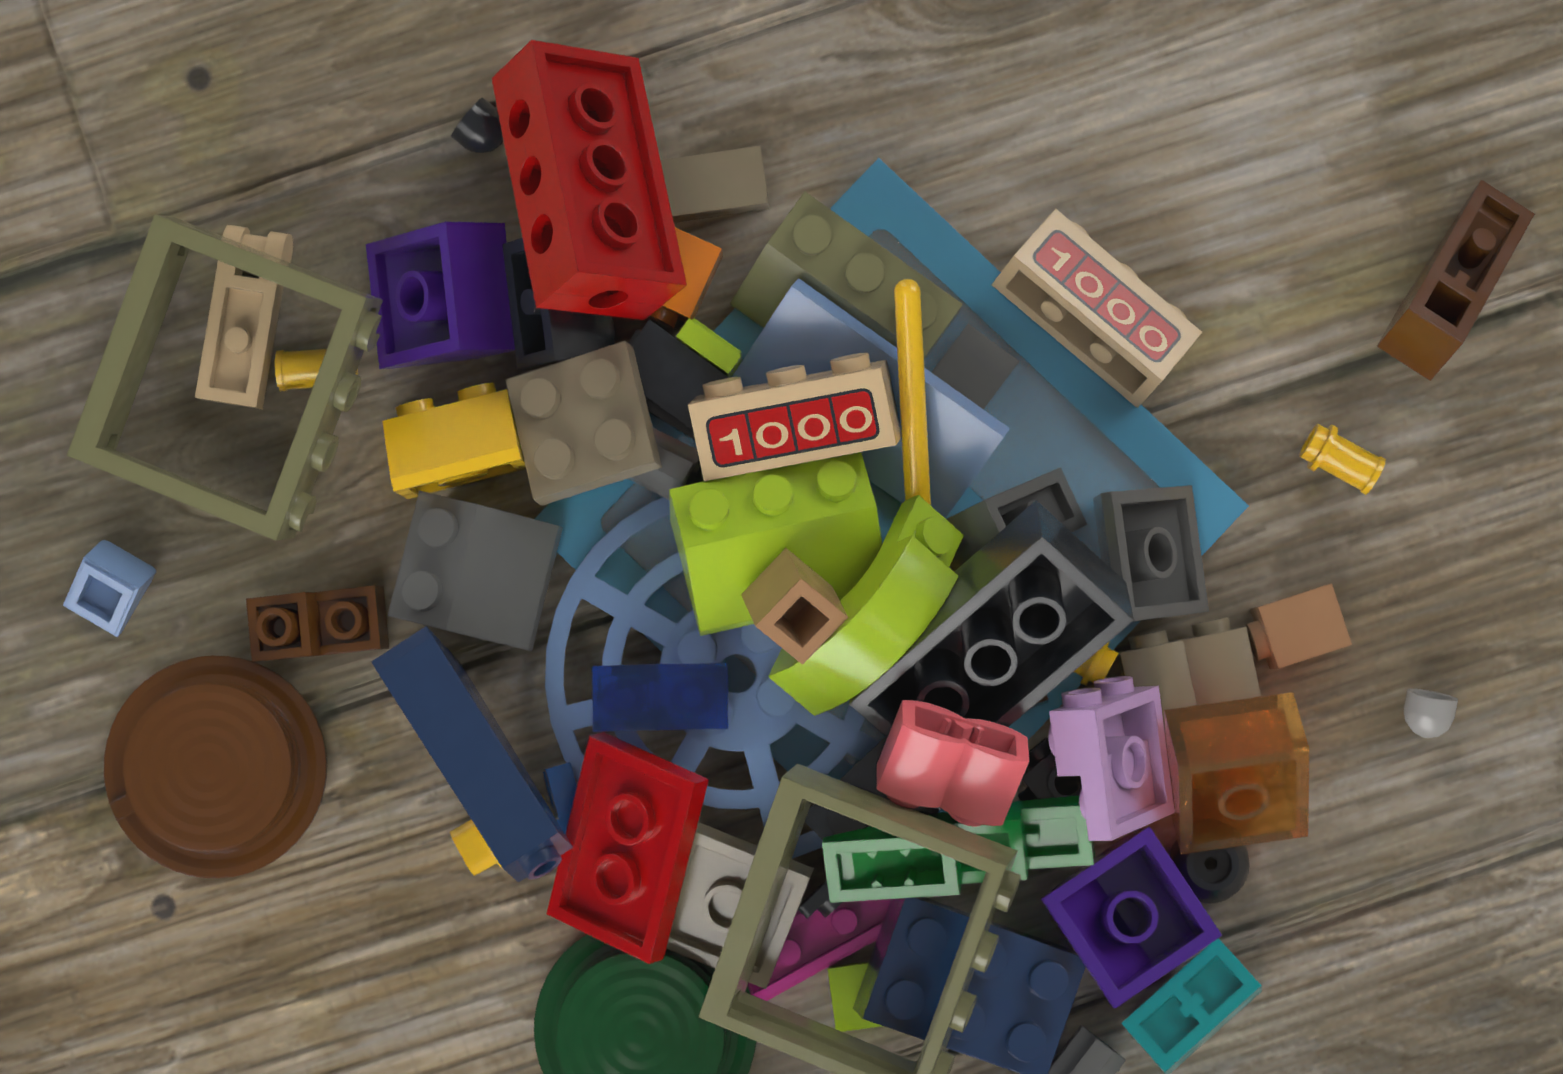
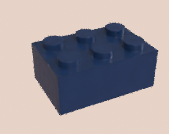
M926 897L891 899L853 1006L858 1015L867 1021L925 1040L971 913ZM992 921L989 932L999 935L996 949L986 972L983 973L975 969L967 990V992L977 995L973 1012L963 1033L953 1029L947 1048L1019 1074H1048L1086 966L1073 949Z

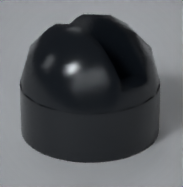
M482 97L462 118L451 137L471 152L486 153L495 150L503 142L498 110Z

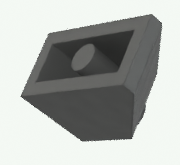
M1061 467L987 498L946 518L964 535L950 564L951 569L955 572L1036 500L1071 532L1088 525Z

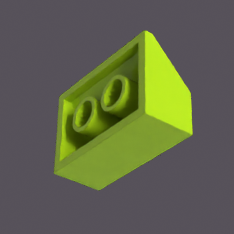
M861 452L669 489L670 521L700 636L754 624L741 594L785 548L833 587L839 600H841L863 577L882 546L877 507Z

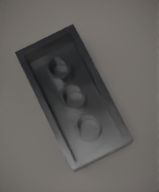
M1036 500L955 571L958 578L944 604L925 631L888 671L865 690L850 699L849 705L886 737L889 735L902 700L934 704L948 709L965 719H981L1009 727L1134 621L1127 583Z

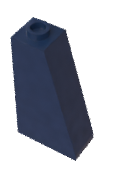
M427 626L371 661L501 867L517 882L522 881L526 877L529 880L538 879L554 870L562 861L560 855L573 848L461 662Z

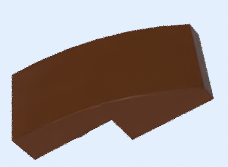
M373 585L320 592H300L246 598L252 662L389 649L384 586Z

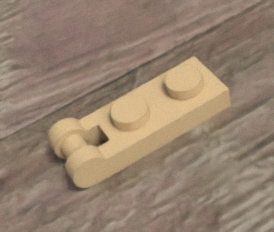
M226 226L223 237L291 263L293 253V238L291 234L271 231L265 237L250 234L248 227ZM218 260L195 398L263 410L283 292L282 285L259 277V279L242 276L241 269Z

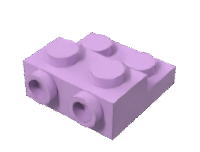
M1122 676L1094 681V688L1063 692L1061 694L1063 706L1049 711L1051 725L1048 741L1051 752L1055 756L1057 776L1081 777L1082 789L1079 804L1082 816L1086 820L1089 841H1112L1175 813L1159 686L1134 687L1133 677Z

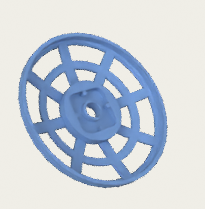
M662 497L621 520L592 547L568 582L556 608L546 647L545 690L550 722L566 763H571L573 774L578 781L584 755L580 750L574 730L611 721L618 739L652 753L641 740L629 716L666 706L675 722L687 733L671 760L672 763L695 772L709 747L725 751H744L754 789L730 790L707 786L703 805L719 809H751L759 807L765 827L780 784L769 744L783 737L796 723L829 742L827 748L807 766L826 775L840 763L846 753L861 760L879 741L860 731L865 718L850 705H848L847 713L843 720L828 711L814 716L772 681L768 675L782 648L754 624L700 636L693 610L685 615L677 624L644 605L649 597L666 581L683 572L678 552L654 566L634 585L628 595L595 576L604 562L632 535L658 519L670 515L669 500ZM581 599H584L614 617L608 631L602 657V688L604 696L567 705L564 690L565 648L573 616ZM632 627L664 646L660 660L659 681L622 691V655L627 635ZM731 655H743L753 662L756 668V679L747 691L732 693L720 684L718 669L725 658ZM814 831L800 835L792 859L822 848V839Z

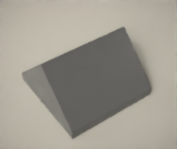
M1192 485L1111 491L1101 493L1093 498L1101 560L1127 583L1134 617L1133 622L1209 612Z

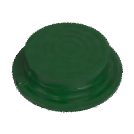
M588 934L569 947L552 967L540 991L534 1017L535 1049L543 1074H748L754 1059L757 1041L699 1018L715 968L666 949L663 960L648 964ZM747 985L745 992L751 994Z

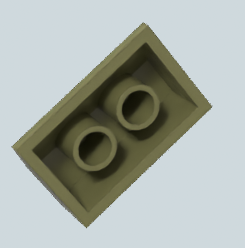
M805 191L767 242L730 302L732 307L764 329L790 287L799 278L897 348L894 289L899 281L912 279L918 283L921 291L924 361L957 317L963 305Z

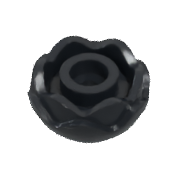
M1205 822L1193 826L1176 839L1170 851V858L1198 900L1202 903H1219L1229 899L1243 887L1247 880L1250 868L1247 847L1236 832L1219 824ZM1209 857H1213L1216 860V866L1211 870L1205 867V860Z

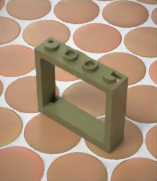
M155 214L66 456L273 540L295 538L297 531L302 532L308 514L314 513L317 499L311 495L318 473L319 471H327L337 452L339 437L333 435L340 414L342 411L348 412L351 409L359 393L361 377L356 375V371L364 350L370 352L379 339L380 334L376 333L382 317L378 312L383 300L175 217ZM190 249L342 309L267 511L116 450Z
M797 763L781 778L699 1018L835 1074H950L956 1055L945 1050L953 1029L963 1033L973 1012L977 995L969 993L967 990L975 969L985 973L996 949L999 935L991 933L989 930L997 909L1008 912L1019 886L1021 875L1011 871L1018 851L914 809L902 807L889 799ZM811 802L986 872L917 1062L745 992Z

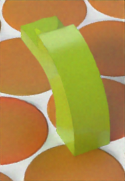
M920 495L902 502L874 561L858 583L840 600L848 618L803 665L782 648L768 677L814 716L845 703L865 690L906 653L925 631L944 604L958 578V575L949 567L964 535Z

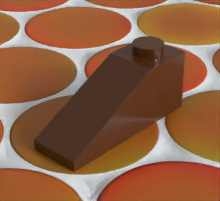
M1481 180L1402 301L1377 347L1431 381L1464 343L1535 214Z

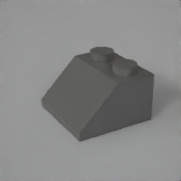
M419 491L388 616L532 651L563 527L483 505Z

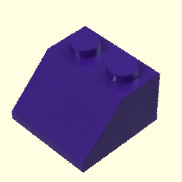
M445 221L366 244L371 295L383 300L378 312L382 317L376 333L380 334L376 343L379 369L472 360L515 350L502 244L507 243L505 223Z
M1150 826L1131 832L1097 855L1094 859V865L1081 866L1041 898L1113 1008H1117L1222 936Z

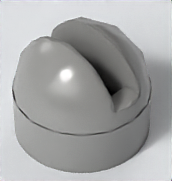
M1407 689L1404 704L1405 721L1410 729L1421 737H1439L1449 730L1455 719L1458 699L1429 690Z

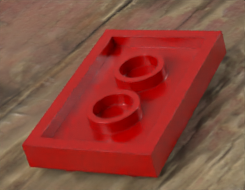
M605 732L590 735L566 830V836L573 848L560 855L562 861L557 867L546 914L648 964L663 960L709 779Z

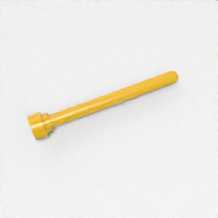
M903 279L895 286L894 299L905 501L920 495L931 505L921 291L916 281Z

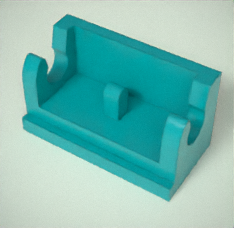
M1218 938L1204 948L1121 1024L1165 1074H1171L1262 992V985Z

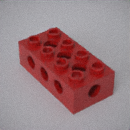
M530 40L491 79L536 308L645 320L686 287L687 283L639 58Z

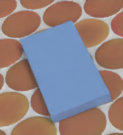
M798 278L790 287L732 377H741L742 386L746 387L767 383L766 372L775 369L804 365L806 375L830 371V360L867 352L869 353L870 363L887 360L901 428L897 348ZM924 368L931 506L946 519L1010 428ZM902 437L895 446L861 452L869 480L900 503L904 502Z

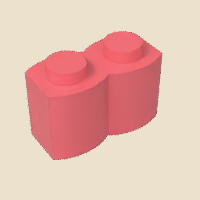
M902 700L877 762V790L886 794L892 802L902 807H940L948 812L954 820L967 826H1002L1029 764L1028 737L998 723L981 719H965L948 709L934 704Z

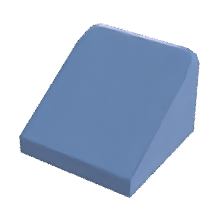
M102 540L83 557L63 606L118 637L152 582L156 569L115 544Z

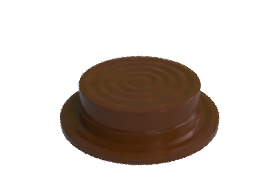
M214 655L182 660L156 672L145 680L125 701L112 724L106 742L104 754L105 788L109 804L120 827L136 847L149 858L166 868L188 876L200 878L235 877L253 872L276 861L287 853L308 830L318 812L325 792L327 780L326 745L319 722L310 705L299 691L281 675L263 665L243 658Z

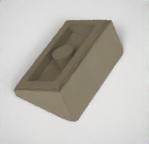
M760 146L661 160L674 223L769 209Z

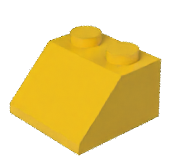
M484 383L457 391L458 402L434 407L433 399L427 398L395 407L397 417L382 421L393 491L406 499L418 497L419 491L435 493L525 470L526 466L507 389L496 392L494 383Z

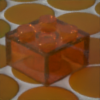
M1293 692L1164 710L1165 739L1175 810L1171 817L1180 854L1308 837L1309 745Z

